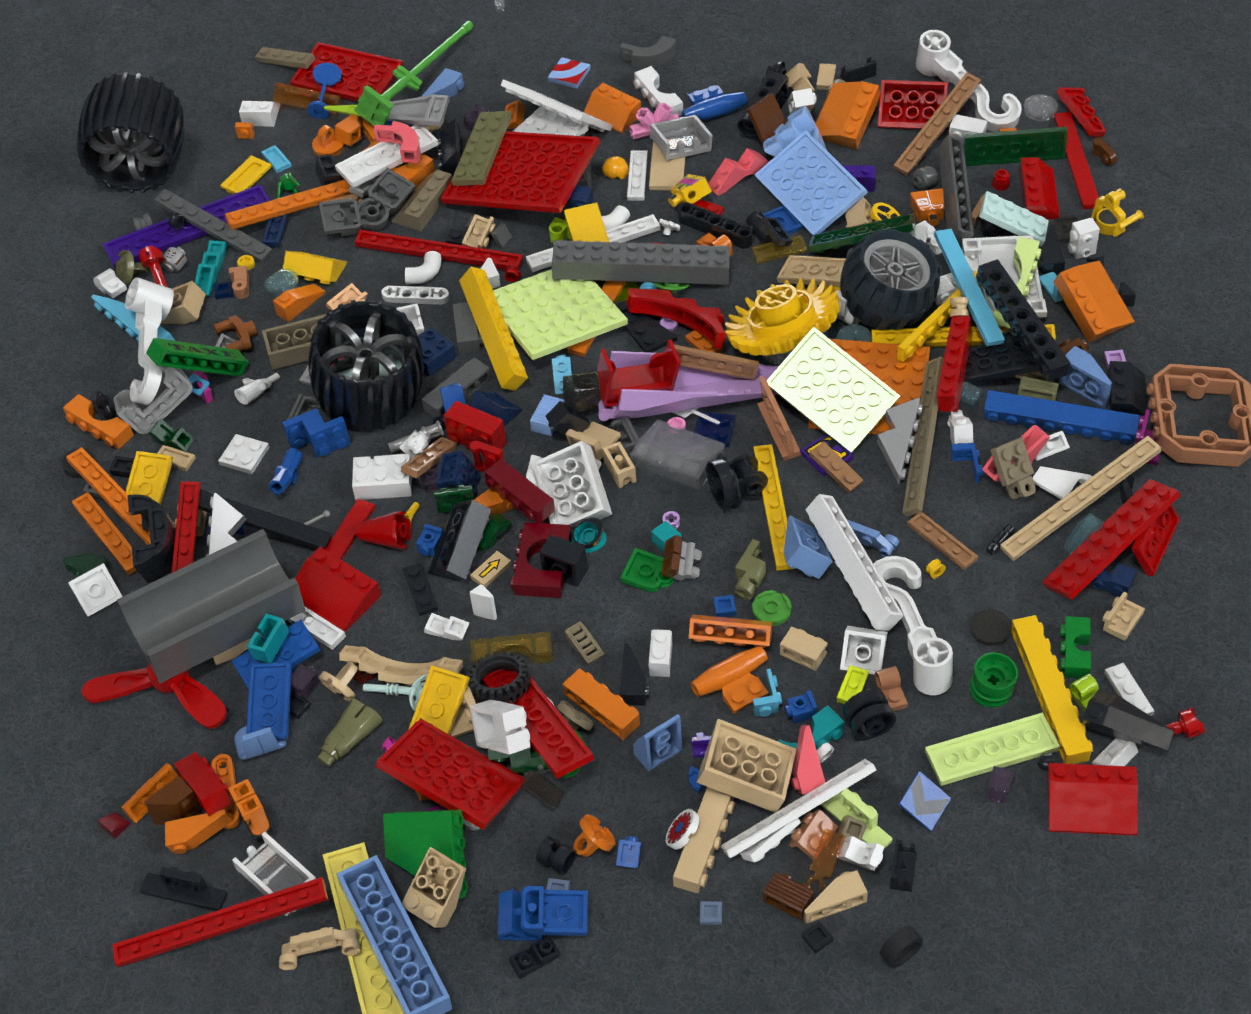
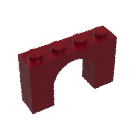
M524 522V528L519 533V541L521 543L517 545L516 549L518 559L514 561L513 565L515 575L511 576L510 587L514 589V595L561 598L564 585L563 572L535 569L529 564V560L533 555L540 552L550 535L562 537L571 542L570 525L540 523L538 525L537 523Z

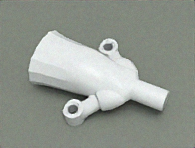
M275 373L264 379L252 380L245 378L242 380L244 386L234 391L235 396L240 403L246 405L262 395L266 389L271 387L272 383L280 379L278 373Z

